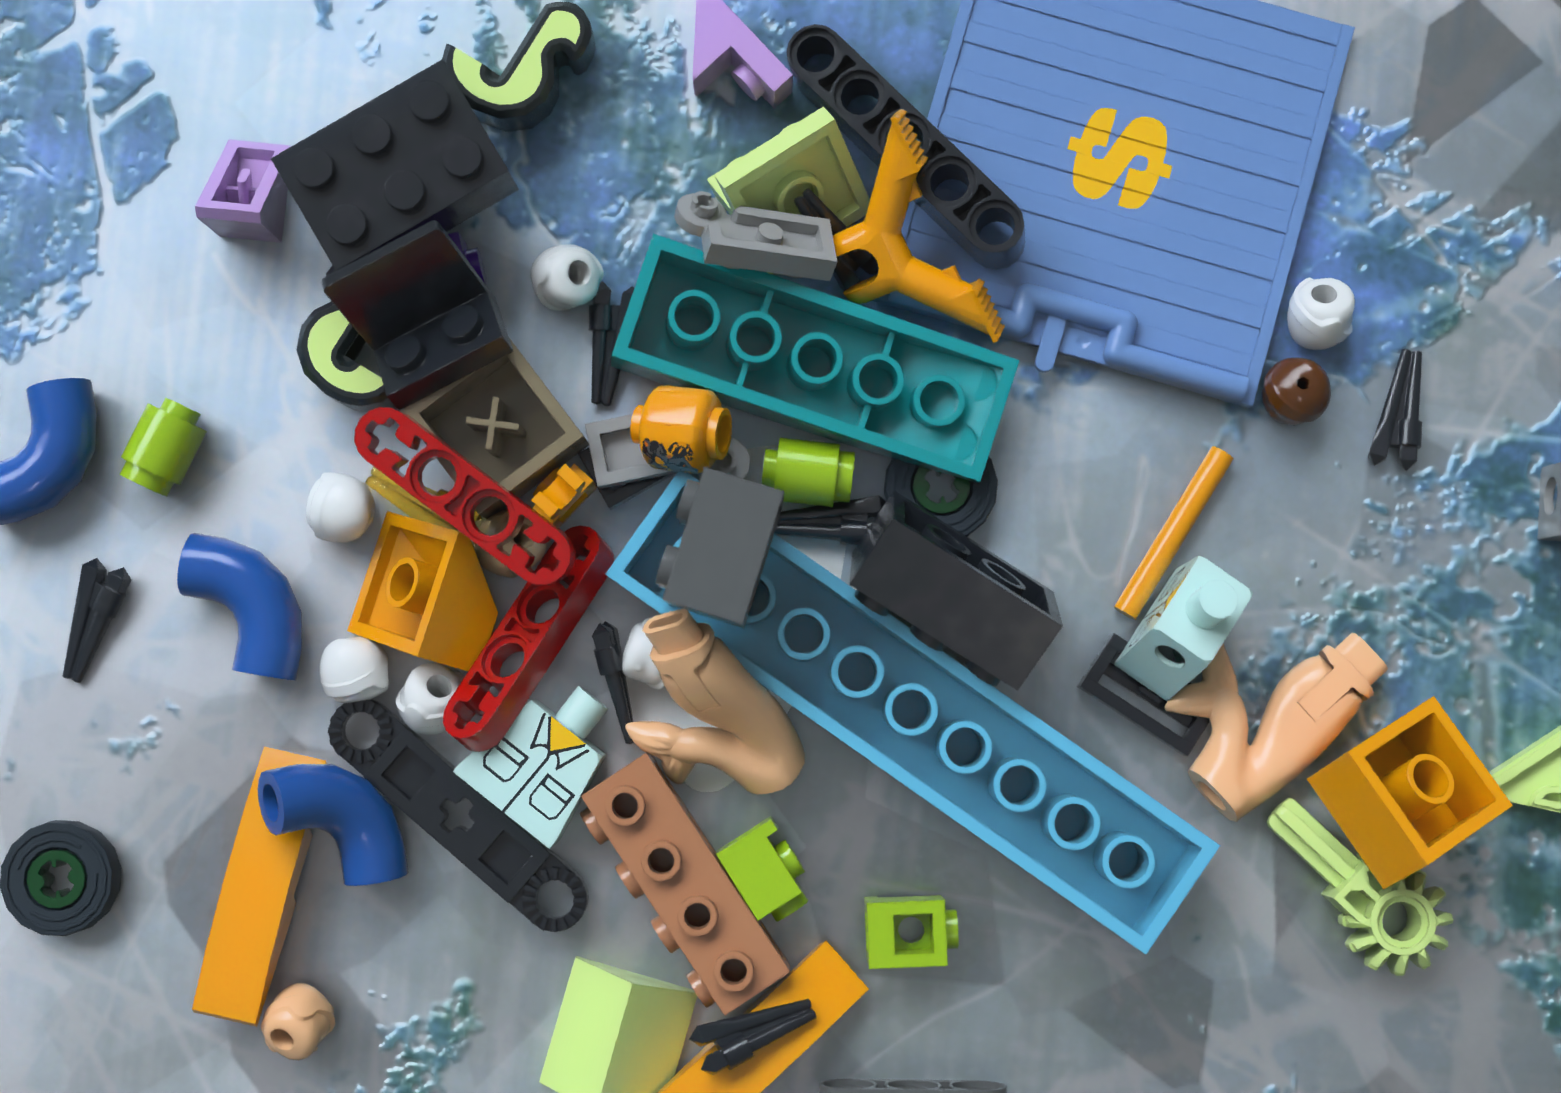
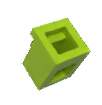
M769 816L719 848L716 855L757 921L771 913L775 921L778 922L804 906L808 899L796 879L805 873V870L785 839L774 845L769 837L778 830V825L772 816Z
M941 895L864 897L866 959L869 969L948 966L947 949H958L959 946L958 918L956 909L945 910V899ZM908 917H915L922 922V932L913 940L902 938L898 931L902 920Z

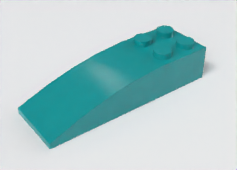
M654 233L611 355V367L664 385L707 389L716 394L722 405L846 445L976 483L981 481L1020 361L766 272L742 268L730 269L721 265L704 263L703 250Z

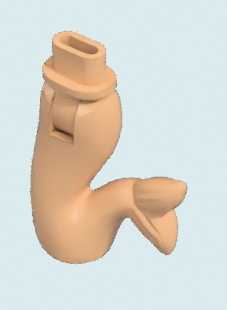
M687 609L674 610L649 619L643 626V632L653 645L650 658L659 671L661 680L668 693L687 713L715 727H690L682 729L671 723L630 722L625 725V728L632 741L642 751L660 759L663 772L675 784H683L696 763H703L718 768L738 782L748 792L763 795L777 792L792 784L805 764V752L791 720L775 697L743 667L720 638L715 637L711 626L706 623H696Z
M1351 633L1335 648L1326 645L1319 652V655L1303 660L1278 682L1266 705L1252 744L1249 745L1246 708L1239 695L1236 674L1225 646L1222 644L1214 659L1202 671V681L1186 685L1168 700L1164 706L1166 711L1209 718L1211 722V735L1202 752L1188 770L1191 781L1204 798L1223 816L1237 822L1285 787L1318 758L1354 717L1363 700L1366 701L1374 695L1371 685L1388 670V667L1376 652L1355 633Z

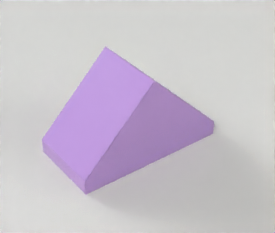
M229 139L195 205L196 218L220 237L282 243L288 188L270 158L288 149L291 145Z

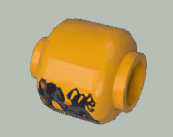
M670 385L658 386L649 394L644 405H637L634 409L630 426L631 439L633 443L640 444L643 458L652 468L694 474L702 473L704 467L711 468L716 460H723L727 455L732 436L731 413L728 408H722L719 398L713 391Z

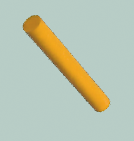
M1215 446L1210 448L1116 602L1114 608L1133 620L1137 619L1234 460L1230 454Z

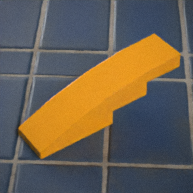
M264 746L243 810L215 910L193 1001L192 1011L194 1013L255 1027L258 1026L296 906L294 893L313 837L310 829L276 836L269 831L259 806L258 780L261 772L294 764H327L326 760Z
M826 940L818 944L775 987L768 989L742 1014L809 999L812 1003L810 1009H813L816 1013L814 1020L753 1052V1058L731 1070L725 1068L715 1075L701 1070L705 1057L718 1051L714 1042L707 1044L657 1093H761L823 1035L869 988Z

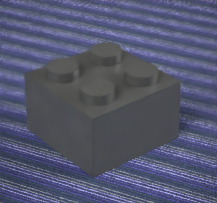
M707 467L703 469L700 482L688 479L676 514V518L680 519L679 524L685 525V530L679 548L667 544L655 584H658L660 588L666 589L663 600L671 606L687 609L690 612L745 629L784 504V491Z

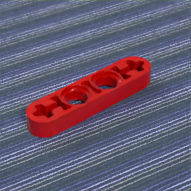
M378 407L368 411L359 419L355 428L354 442L357 451L368 463L522 579L532 584L552 585L561 582L570 574L575 564L576 551L572 540L561 529L412 417L390 407ZM397 422L400 426L397 428L395 436L411 449L418 450L421 439L427 443V447L419 451L411 459L406 475L401 473L399 468L409 462L408 459L400 453L387 448L381 450L379 454L375 450L380 441L373 434L377 425L381 424L391 427ZM437 458L449 460L454 465L457 473L454 487L447 494L441 496L430 494L422 482V473L425 466L431 460ZM489 497L501 499L507 505L509 511V521L506 527L495 535L482 533L476 527L474 521V511L477 505ZM525 517L533 525L526 529L523 534L539 544H546L551 538L557 543L553 555L560 562L556 569L542 567L535 572L530 567L535 557L521 544L514 543L511 554L503 549L505 544L518 535Z
M579 525L564 531L572 540L576 551L575 564L570 574L563 579L569 587L566 589L560 582L552 585H537L527 581L448 701L443 714L445 730L468 750L474 752L486 751L502 740L608 576L605 574L614 563V554L611 547L591 527ZM555 541L535 569V572L542 567L557 568L560 561L553 555L554 548L557 546ZM580 555L586 557V559L582 561L577 559V557ZM559 599V607L556 613L545 622L535 623V615L541 605L548 600ZM516 652H524V661L521 667L510 676L500 677V669L503 662ZM492 686L500 692L497 697L489 691ZM475 714L483 716L478 723L471 721Z

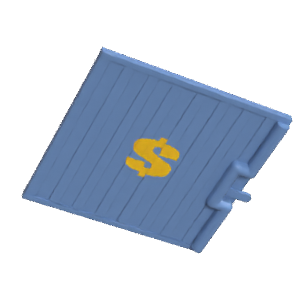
M961 0L927 120L1018 206L1023 214L1026 242L1022 255L1011 266L997 270L985 268L976 262L914 201H910L901 232L912 256L941 270L955 265L961 279L968 283L978 279L985 281L983 286L988 289L986 294L992 296L990 301L995 303L993 308L998 311L996 316L1002 318L1000 323L1005 325L1000 337L1038 347L1034 364L1036 369L1042 373L1049 372L1053 368L1057 353L1217 398L1242 407H1252L1355 27L1258 0ZM949 179L940 183L935 189L934 194L941 200L954 201L962 197L968 187L960 180ZM993 222L982 228L979 237L987 244L999 245L1008 241L1014 231L1005 223ZM897 291L875 299V302L975 329Z

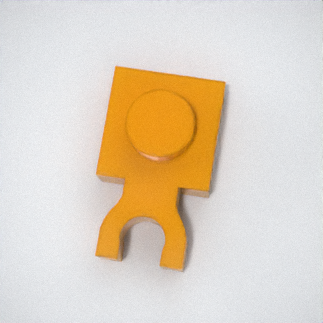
M575 463L571 467L564 464L561 468L554 469L535 489L534 497L531 499L535 503L533 509L560 528L597 487L595 482Z

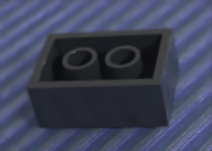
M443 59L270 158L336 271L430 221H438L447 232L519 190Z
M895 490L852 552L849 585L857 589L854 596L859 602L879 615L887 616L892 611L912 624L910 627L911 633L927 646L937 651H943L945 646L951 648L967 659L965 666L975 676L990 685L997 686L1000 681H1003L1018 691L1063 627L1056 598L1052 590Z

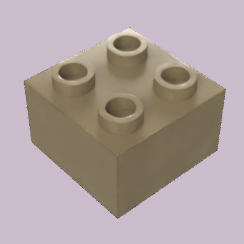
M510 339L513 352L405 407L401 412L412 417L520 498L543 481L554 469L560 468L588 447L589 443ZM437 458L456 483L457 473L454 465L445 458ZM489 497L482 500L475 510L479 515L487 519L491 515L507 508V505L497 497Z

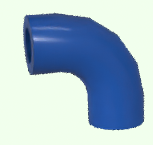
M85 378L55 379L36 383L26 389L31 417V434L21 451L11 458L0 461V525L19 522L56 507L82 481L96 450L97 410L91 380Z
M199 533L190 534L183 546L178 565L177 586L179 593L183 596L218 602L225 605L234 614L238 624V640L232 670L296 681L302 652V612L287 577L260 551L227 538Z
M294 764L261 772L258 780V801L262 817L269 831L275 836L312 828H319L328 832L335 839L339 850L345 885L363 886L378 884L401 878L409 873L404 839L393 808L367 779L334 764Z

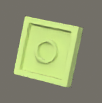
M824 106L799 122L787 126L775 137L748 154L736 158L727 167L707 179L715 197L730 215L739 206L801 215L794 200L799 196H803V191L809 188L848 227L866 215L870 201L839 127L833 116Z

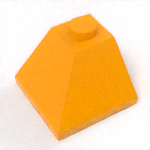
M387 511L347 631L416 657L469 671L491 638L498 616L497 608L471 539L459 531Z

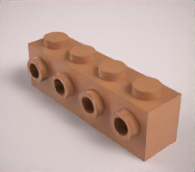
M646 752L581 796L587 805V808L580 812L583 822L600 845L610 840L623 860V862L615 866L619 877L635 899L645 894L658 914L657 917L651 920L655 932L670 953L675 952L679 948L682 950L694 968L686 977L705 1007L708 1008L716 1002L724 1016H726L790 972V963L761 919L757 921L718 859L717 852L652 755Z

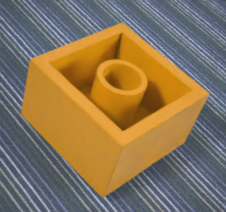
M1435 696L1307 778V781L1383 889L1428 866L1513 806Z

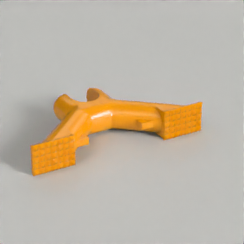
M900 109L890 118L891 126L864 221L833 235L837 257L852 250H866L877 260L878 274L851 286L843 294L849 301L862 304L897 291L989 335L993 343L998 342L1005 325L1000 323L1002 318L996 316L998 311L993 308L995 303L990 301L992 296L986 294L988 289L983 286L985 281L978 279L968 283L961 279L955 265L941 270L912 256L901 232L909 202L923 195L916 178L928 157L923 155L924 149L919 147L921 142L916 140L918 134L912 132L914 127L909 125L910 119L905 117L907 111Z

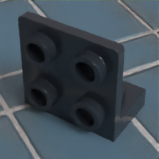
M436 220L420 226L333 272L321 281L327 297L374 351L386 396L399 411L513 352L496 298L441 224Z

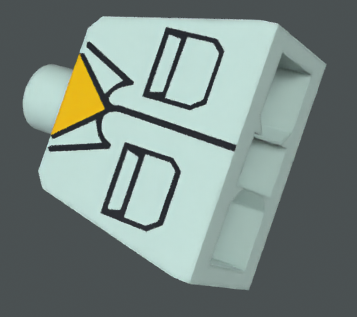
M1198 555L1173 571L1114 665L1164 700H1170L1211 663L1250 601L1253 592L1211 561ZM1164 645L1175 649L1173 653L1176 662L1164 657L1158 650V646Z
M579 685L556 714L540 701L531 700L524 705L506 735L497 745L486 751H473L453 772L550 849L562 838L583 800L581 796L589 789L606 757V754L586 737L608 711V708Z

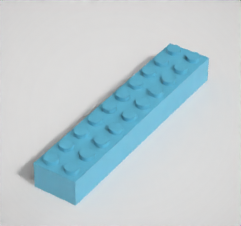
M677 472L605 574L661 614L680 609L667 604L663 600L666 589L660 588L658 584H655L667 544L679 548L685 530V525L679 524L680 519L676 518V514L688 479L700 482L686 472ZM775 533L745 629L689 611L696 623H706L711 626L715 637L720 638L743 667L760 684L1145 955L1220 847L1218 843L1001 691L975 676L968 668L951 656L921 642L911 633L908 626L891 614L882 616L868 609L854 596L855 589Z

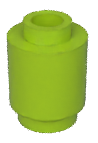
M166 397L160 408L147 403L121 455V458L126 460L119 475L167 497L174 483L181 485L207 433L206 430L196 426L201 414Z
M780 437L778 450L765 449L762 485L784 491V502L833 507L834 501L850 502L855 452L840 450V444Z

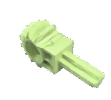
M1287 798L1273 809L1266 821L1268 827L1329 883L1320 894L1342 913L1338 915L1339 925L1358 928L1345 941V946L1348 950L1355 953L1366 949L1364 955L1365 966L1378 970L1387 961V966L1392 974L1403 976L1408 968L1409 959L1419 968L1426 969L1430 967V957L1425 949L1427 945L1440 950H1445L1448 947V941L1444 937L1435 934L1436 926H1447L1452 924L1454 919L1451 913L1433 909L1442 902L1446 894L1442 888L1437 886L1424 889L1426 884L1425 872L1418 870L1383 889L1360 855L1357 853L1355 856L1295 799ZM1400 902L1407 911L1406 926L1400 933L1389 936L1383 928L1382 918L1390 905Z

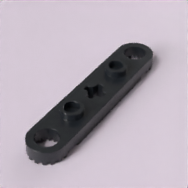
M372 699L345 703L336 709V712L329 720L328 733L330 745L333 746L338 756L340 755L361 773L377 790L500 897L543 931H563L569 929L581 919L587 909L589 900L588 889L583 878L551 849L547 848L453 772L456 767L409 728L382 703ZM359 712L371 714L378 721L377 724L380 727V734L376 743L365 750L352 746L345 732L348 720ZM466 798L473 805L468 815L474 821V824L470 829L460 825L451 831L444 824L449 814L443 806L447 800L457 804ZM559 880L571 888L574 898L570 912L563 916L554 917L542 911L538 904V891L545 882Z

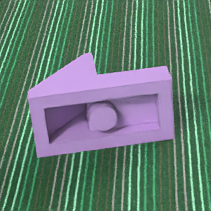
M696 0L693 56L694 95L698 96L726 69L733 65L735 69L731 72V75L739 87L755 101L763 96L775 109L792 93L793 74L722 0Z

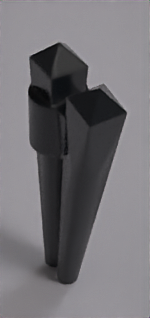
M809 188L803 191V196L795 198L794 203L801 215L830 219L833 235L848 228ZM857 249L837 257V264L833 275L842 290L845 291L861 282L854 273L859 267L870 275L878 272L877 260L871 253L866 250Z
M602 281L599 284L597 295L593 298V305H589L588 331L592 332L591 403L600 404L601 402L605 406H611L620 369L611 367V355L634 291L633 286L622 293L620 305H610L611 289Z
M1408 349L1401 350L1368 453V457L1374 466L1385 461L1389 447L1399 448L1397 463L1405 471L1417 462V450L1421 448L1422 422L1419 421L1422 352L1413 351L1411 353Z
M880 495L850 500V502L833 503V507L812 506L781 511L775 534L840 541V544L857 545L871 525L867 524L868 517H876L886 501Z
M98 558L82 564L62 675L66 679L72 678L77 683L82 681L112 619L116 618L125 599V593L132 581L123 567L108 572L105 583H103L107 569Z
M604 621L603 624H598L592 635L596 647L593 651L600 675H605L625 743L632 744L634 742L629 737L625 728L627 723L634 721L626 676L622 670V652L618 628Z
M804 999L697 1025L689 1040L700 1047L714 1042L718 1051L705 1057L701 1070L711 1075H715L725 1068L731 1070L753 1058V1052L814 1020L816 1013L813 1009H810L812 1007L811 1001Z

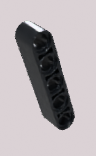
M814 24L805 26L795 32L788 43L786 53L793 78L801 93L818 109L824 106L835 119L839 129L878 167L891 126L890 118L900 109L907 111L905 117L910 119L909 125L914 127L912 132L918 134L916 139L923 143L921 147L924 149L923 155L928 157L916 178L923 195L913 201L976 262L985 268L997 270L1007 268L1017 262L1024 251L1026 242L1023 214L1018 206L834 30L824 25ZM822 53L833 57L830 66L823 71L810 72L804 69L806 61L814 55ZM868 95L878 100L874 109L866 114L857 115L846 110L851 100L857 96ZM945 180H960L967 185L968 189L957 200H941L935 196L934 191ZM993 222L1005 223L1014 231L1008 241L999 245L985 243L980 239L979 233L984 226Z

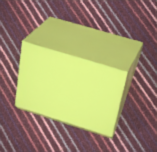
M576 956L539 1082L558 1093H657L675 1076L697 999L695 991Z

